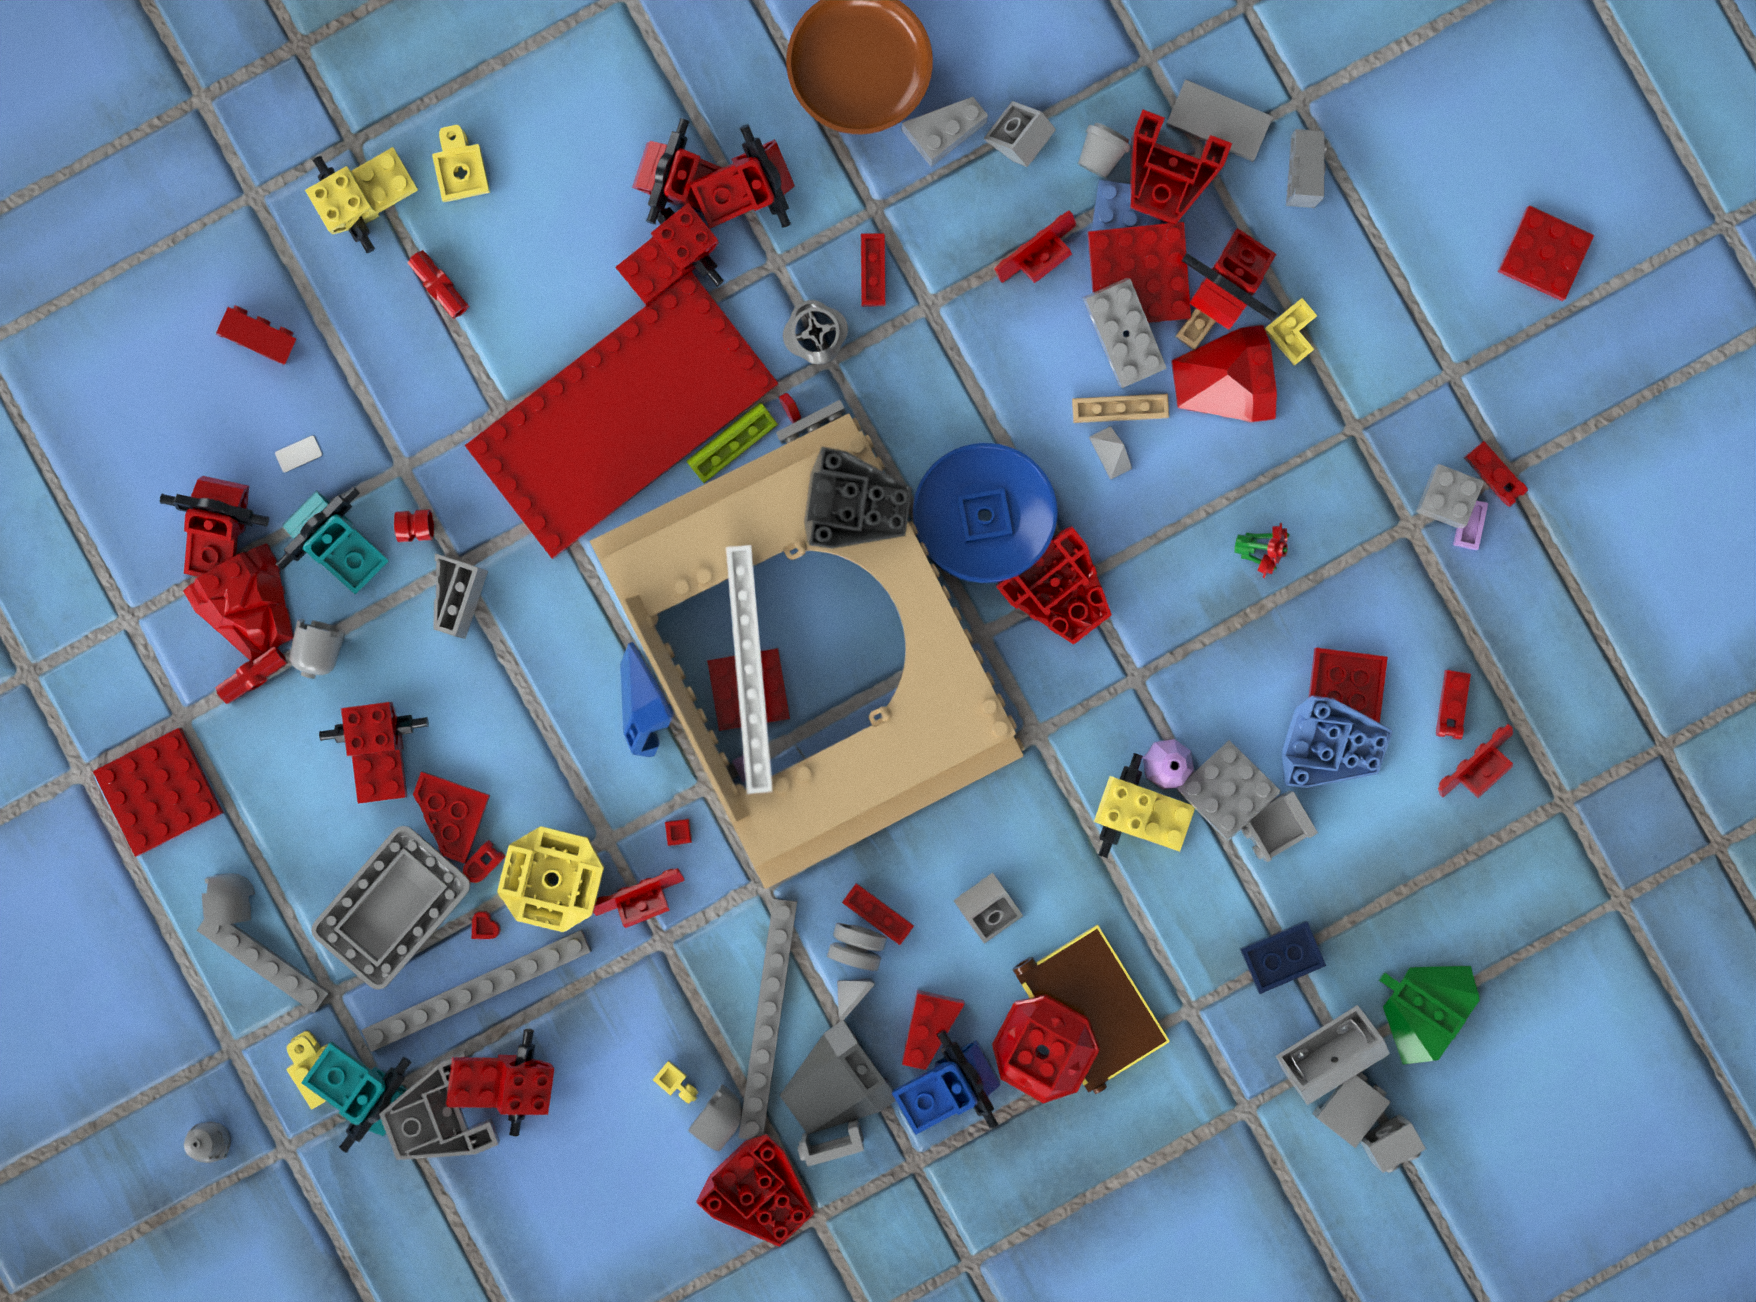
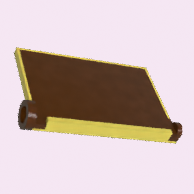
M1098 925L1090 928L1036 962L1033 957H1029L1012 969L1029 998L1047 994L1089 1018L1100 1050L1082 1082L1088 1093L1092 1090L1095 1094L1102 1092L1107 1088L1106 1081L1170 1042Z

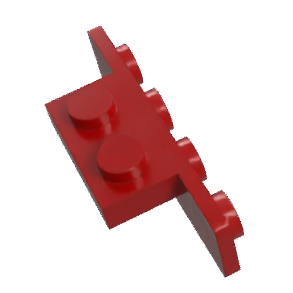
M1068 210L1063 215L1058 216L1054 222L1045 229L1040 230L1036 236L1021 245L1013 254L1001 260L994 268L998 279L1004 283L1021 269L1036 283L1072 255L1070 248L1060 238L1076 227L1073 213Z
M1507 724L1504 728L1499 727L1492 734V739L1488 743L1480 744L1475 749V754L1469 760L1464 759L1460 762L1455 773L1451 776H1445L1440 781L1438 787L1439 795L1444 798L1461 782L1471 793L1479 798L1513 767V763L1498 748L1513 735V727L1510 724Z
M678 868L668 869L659 876L641 880L637 885L623 887L617 893L609 896L598 897L593 913L599 916L617 908L622 925L627 928L670 911L663 889L685 881L684 876Z

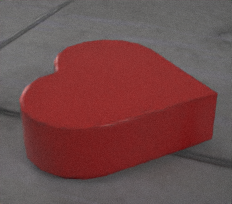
M788 393L779 396V401L790 421L795 423L801 420L800 412L792 397Z
M479 911L474 914L472 918L471 939H494L500 934L501 927L499 923L492 920L491 915L487 911Z

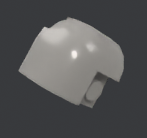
M227 873L208 876L204 879L205 884H207V893H202L205 927L251 920V906L248 896L254 895L255 891L247 878L239 874Z
M722 1084L707 1102L706 1107L695 1119L688 1131L708 1147L721 1151L740 1124L742 1117L740 1100Z

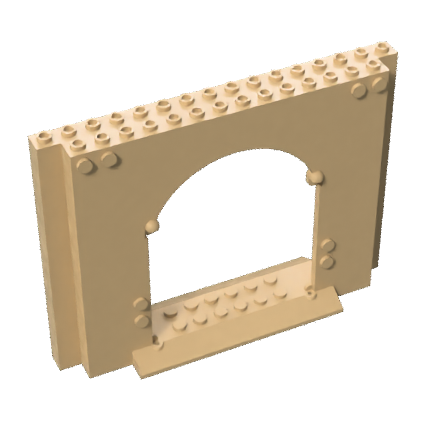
M850 414L844 415L590 541L765 889L1024 756L1022 751L1025 749L1021 740L1013 736L1016 734L1014 730L1017 728L1016 723L1011 715H1006L1003 709L1006 704L1000 693L996 695L992 687L995 683L989 672L985 673L981 666L984 663L982 656L978 650H973L970 644L973 641L967 629L963 630L959 622L962 618L957 608L951 607L948 601L951 596L945 585L941 587L937 579L940 575L936 566L929 564L926 558L929 553L924 543L918 542L916 538L918 532L912 521L908 522L907 520L906 534L902 537L834 549L808 545L804 518L810 474L821 447L847 451L881 471L885 469L879 456L875 457L872 452L874 445L869 435L864 436L856 418L852 419ZM751 545L753 566L782 552L791 560L803 556L806 551L829 553L850 560L865 569L881 583L893 600L900 615L905 636V661L898 687L886 707H880L870 713L869 720L872 724L871 726L771 776L772 792L747 794V789L745 790L743 785H734L726 769V766L730 764L724 752L718 753L715 745L719 742L713 730L707 731L704 725L708 720L702 708L696 709L693 702L697 699L691 687L685 688L682 680L686 679L679 664L674 666L671 660L675 657L668 642L663 644L654 626L658 622L657 614L727 580L726 547ZM797 548L798 552L791 555L790 551ZM881 713L882 718L875 721L873 716Z

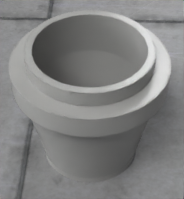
M1095 123L1094 126L1088 125L1085 131L1087 136L1078 165L1100 177L1106 178L1122 156L1128 154L1131 146L1128 144L1129 139L1100 123Z

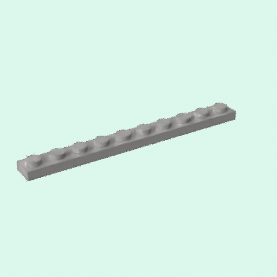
M773 898L739 1138L752 1139L764 1135L797 901Z
M577 931L368 1026L361 1031L370 1051H375L592 952L583 931Z

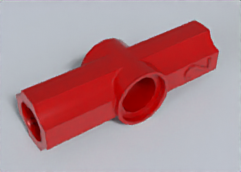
M422 250L410 257L407 263L423 281L422 284L435 300L441 303L446 312L453 319L465 313L469 305L453 287L455 285L441 269H438L428 254Z
M274 646L257 659L250 660L237 668L234 675L215 687L216 693L226 704H230L247 691L260 687L268 680L267 678L288 664L286 657Z

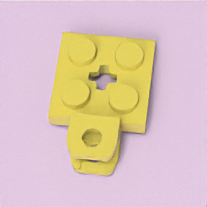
M459 125L441 128L439 138L443 152L434 153L432 157L442 201L449 202L490 193L480 145L469 146L467 136ZM460 167L467 171L464 179L455 177V173L459 172L458 168Z
M306 1030L292 1038L287 1045V1052L293 1064L288 1066L286 1070L312 1110L326 1101L301 1082L328 1044L321 1047L314 1035Z

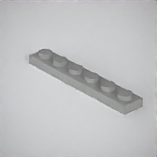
M203 920L196 930L313 1013L318 1011L330 993L329 990L234 924L205 927Z

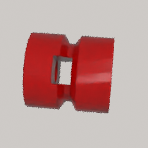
M416 510L414 514H411L410 511L395 512L394 530L397 541L412 542L414 538H417L418 541L433 540L434 520L431 510Z

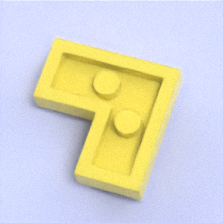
M1303 298L1265 328L1266 333L1294 366L1314 350L1300 333L1303 327L1317 317Z

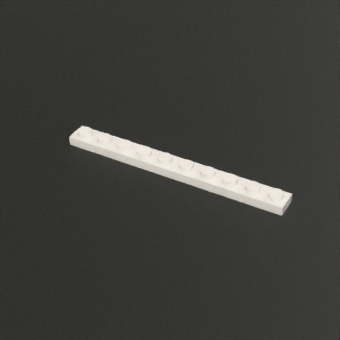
M751 545L726 547L747 794L772 792Z

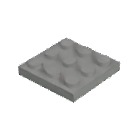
M1230 740L1200 766L1182 786L1177 788V791L1227 841L1232 839L1281 792Z

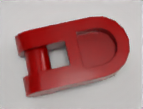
M490 840L486 841L463 866V873L472 883L484 880L506 858L502 852H498L493 847L494 844ZM485 854L492 859L488 864L481 859Z

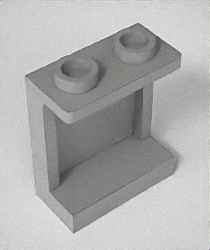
M1287 791L1273 799L1241 829L1247 839L1251 838L1255 846L1252 849L1259 860L1263 859L1266 862L1271 861L1272 857L1306 837L1311 838L1318 833L1294 791Z
M1361 1072L1339 1085L1322 1108L1317 1106L1312 1113L1318 1120L1354 1148L1357 1147L1391 1103L1385 1098L1387 1093L1376 1084L1373 1088L1366 1083L1368 1078Z
M856 1119L848 1122V1136L813 1146L810 1144L808 1134H802L798 1146L801 1161L805 1160L807 1167L864 1151V1138L859 1120Z

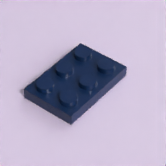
M1306 920L1240 948L1259 994L1326 966Z

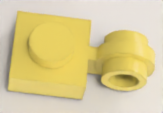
M668 1061L653 1079L670 1096L678 1089L681 1091L678 1094L679 1097L686 1103L690 1104L691 1101L694 1102L697 1099L698 1090L689 1083L686 1086L681 1084L687 1075L671 1061Z

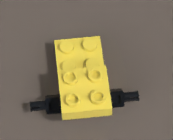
M392 147L352 171L345 166L335 172L333 167H327L322 156L314 158L313 162L320 172L318 175L320 182L305 190L326 228L332 235L349 230L354 241H360L366 253H371L375 247L368 237L370 231L366 224L379 217L378 213L418 191V188L396 150Z
M1133 753L1130 766H1124L1120 779L1109 776L1094 822L1103 825L1099 837L1103 841L1099 856L1108 858L1112 844H1118L1122 832L1179 852L1182 848L1195 808L1185 802L1138 786L1142 771L1138 770L1143 758L1142 755Z

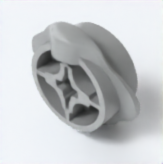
M807 300L794 308L789 321L784 327L783 341L786 348L794 355L800 356L812 364L822 365L829 363L837 356L842 343L846 339L848 325L846 319L839 311L829 308L819 301ZM813 313L825 315L832 323L826 325L819 324ZM806 315L808 329L796 334L797 322ZM812 322L816 329H821L822 331L818 336V341L814 335H809V332L812 330ZM835 330V338L832 345L824 349L823 335ZM811 340L818 352L804 349L798 341Z

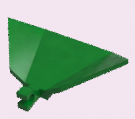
M1471 966L1410 967L1400 983L1386 973H1383L1378 980L1394 991L1383 1005V1010L1403 1065L1439 1060L1480 1001Z

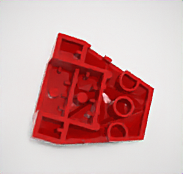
M1073 526L1054 535L1046 552L1031 568L1016 577L1000 581L996 584L997 589L1010 605L1027 613L1032 619L1038 620L1046 625L1048 629L1072 644L1077 643L1112 615L1100 585L1097 571L1093 565L1088 546Z
M268 543L257 546L248 552L237 554L197 577L194 583L183 590L194 611L249 660L257 659L274 646L278 648L294 637L289 608H286L284 598L285 589L282 586L279 574L281 569L276 565L278 561Z

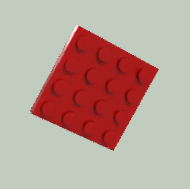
M1177 222L1176 225L1166 223L1087 232L1092 293L1128 278L1131 279L1148 323L1191 318L1187 264L1181 261L1186 254L1184 222Z
M177 728L93 771L135 857L224 813L182 728Z

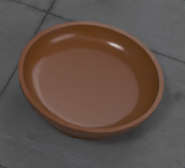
M820 0L804 13L795 26L788 44L786 67L789 83L794 95L801 106L815 120L838 132L865 135L889 129L900 123L914 111L929 86L933 68V56L930 40L923 24L916 14L899 0Z

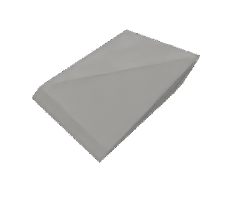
M1111 426L1089 437L1110 480L1132 469L1125 446Z
M872 979L837 981L839 1018L842 1021L875 985Z

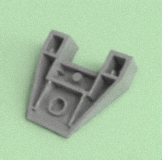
M466 1051L443 1059L379 1114L396 1160L473 1155L499 1145L500 1139L492 1118L468 1127L462 1109L447 1107L446 1105L452 1057H468Z

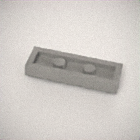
M838 400L779 430L776 434L781 444L784 442L788 444L800 438V434L806 431L810 433L820 428V424L827 420L832 422L842 417L841 413L845 412L844 406Z

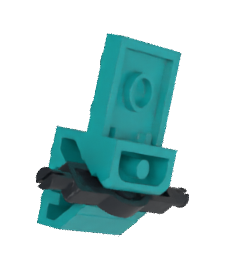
M352 486L343 497L338 495L331 503L316 490L283 523V528L294 540L284 549L286 554L276 562V565L284 570L293 559L299 561L307 553L318 564H322L351 592L356 594L389 562V559L353 527V523L345 516L352 508L350 503L360 494Z
M330 1042L301 1083L337 1108L339 1110L338 1113L351 1122L346 1129L348 1135L339 1146L343 1152L348 1153L354 1142H360L367 1131L381 1136L387 1134L379 1114L408 1090L401 1085L405 1079L403 1073L412 1063L408 1058L402 1057L396 1068L391 1067L387 1073H384L376 1066L373 1069L368 1068L335 1043Z

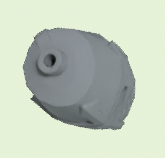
M216 1122L194 1125L188 1131L184 1141L186 1155L203 1163L226 1159L231 1145V1138L227 1129Z

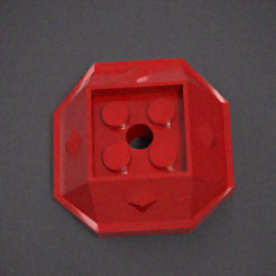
M1047 994L1015 1001L992 1043L1000 1079L1042 1103L1077 1093L1100 1050L1089 1018ZM1045 1045L1049 1049V1054L1044 1055L1040 1053L1038 1046Z

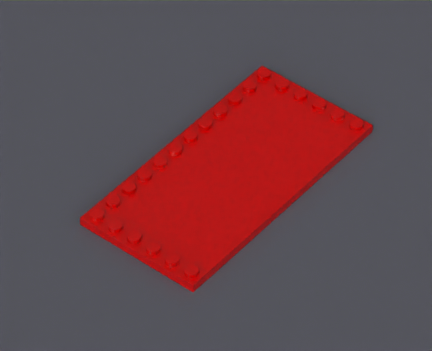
M690 271L464 446L548 555L554 559L776 388L779 383L696 276Z

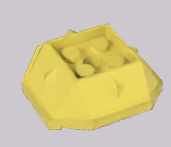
M540 826L509 844L497 893L505 902L516 921L565 932L593 915L604 866L588 837ZM550 872L558 875L559 882L557 885H552L548 882L547 877Z

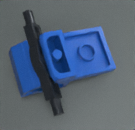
M945 1029L939 1031L936 1035L943 1045L941 1052L944 1057L935 1062L933 1069L892 1090V1095L916 1135L956 1113L960 1115L971 1108H974L978 1116L984 1117L990 1129L996 1127L999 1123L992 1113L994 1107L988 1096L1000 1086V1080L980 1044L975 1040L960 1048L957 1042L950 1040Z

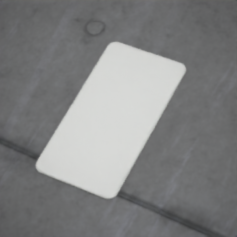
M310 436L276 451L275 455L282 471L287 472L321 457L322 453L315 437Z

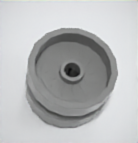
M836 923L833 936L844 943L835 942L830 944L827 957L853 967L878 971L881 957L869 950H883L887 937L861 926Z

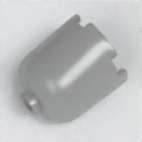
M298 619L290 650L291 664L296 669L302 671L301 675L307 678L315 679L316 675L330 673L336 665L346 633L345 630L336 632L334 631V625L312 620L311 624H304V619Z

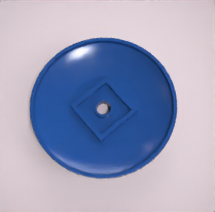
M977 443L954 449L938 459L928 469L921 479L914 497L913 521L918 532L916 535L919 543H924L929 553L928 557L943 571L969 582L994 583L1022 574L1043 556L1052 541L1056 529L1057 501L1047 475L1027 455L1001 444ZM986 510L991 513L992 517L989 521H981L978 514Z

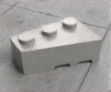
M970 97L903 122L902 132L932 167L985 125L988 115L975 98Z
M1295 129L1291 135L1286 206L1315 208L1322 201L1326 169L1324 154L1327 150V139H1324V131Z
M435 554L436 576H434V584H436V599H434V630L466 639L488 571Z

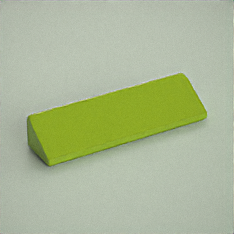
M758 403L686 462L700 480L705 483L776 427L778 423L762 403Z

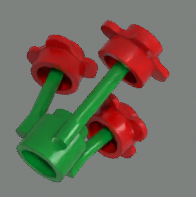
M1280 523V526H1272V533L1238 534L1235 542V553L1241 554V559H1247L1260 564L1257 571L1263 573L1262 578H1265L1267 573L1272 575L1273 571L1277 569L1276 564L1280 562L1281 557L1287 555V538L1290 534L1287 533V528H1282V523ZM1255 539H1271V540L1269 541L1268 544H1261V543H1258V541L1255 540ZM1256 549L1267 550V554H1264L1262 559L1251 555L1256 553Z

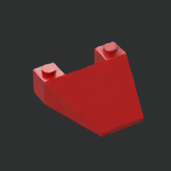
M1142 109L1131 137L1130 208L1176 225L1220 173L1232 143L1210 135L1204 145L1200 158L1192 157L1156 143L1165 117Z

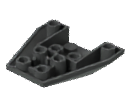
M821 447L810 474L804 518L808 545L834 549L905 536L912 488L847 451Z
M841 1020L824 1032L780 1094L782 1100L808 1135L881 1112L896 1101L892 1095L893 1086L886 1077L884 1078L858 1043L857 1036L845 1020Z

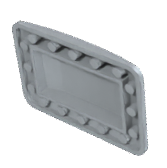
M408 826L397 827L312 925V935L371 988L383 989L389 985L470 890V880L412 828Z

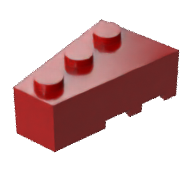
M234 305L233 309L227 307L216 335L285 365L297 339L292 337L294 332L281 326L277 330L270 326L271 322L260 316H257L256 319L247 316L248 311Z
M917 990L903 1052L902 1065L923 1070L927 1069L942 1044L936 1034L944 1029L946 1033L949 1032L965 1005L964 1000Z

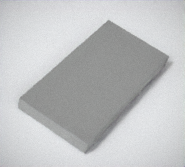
M1185 79L1166 125L1205 142L1210 135L1231 142L1230 153L1253 162L1273 116Z

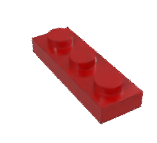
M885 233L861 234L862 307L885 306Z
M855 883L842 901L844 905L899 945L902 944L914 927L911 922L858 883Z

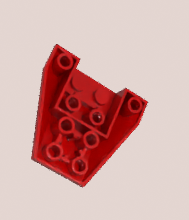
M767 1134L744 1141L709 1175L696 1200V1203L713 1219L778 1247L814 1214L784 1150Z

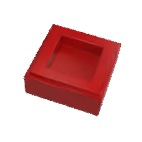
M689 819L665 822L668 846L692 843Z

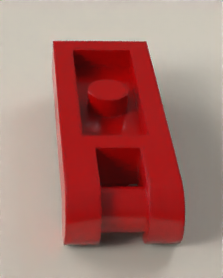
M1485 441L1477 445L1464 457L1508 507L1516 502L1515 499L1519 495L1523 496L1528 492L1526 485L1517 479ZM1508 483H1509L1510 486L1513 488V489H1512L1511 491H1509V492H1507V491L1503 488V487H1505Z
M1445 670L1436 736L1445 737V735L1452 736L1453 739H1462L1470 673ZM1447 719L1454 720L1453 727L1447 726Z

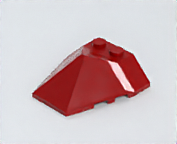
M1263 325L1238 328L1171 361L1177 408L1219 415L1225 418L1240 419L1251 423L1276 419L1277 389L1272 351Z

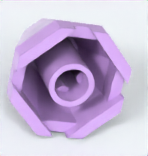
M1175 739L1154 742L1150 750L1142 758L1146 779L1162 790L1182 786L1194 772L1191 751ZM1172 761H1174V762H1175V766H1173L1172 769H1171V768H1170V763H1171Z

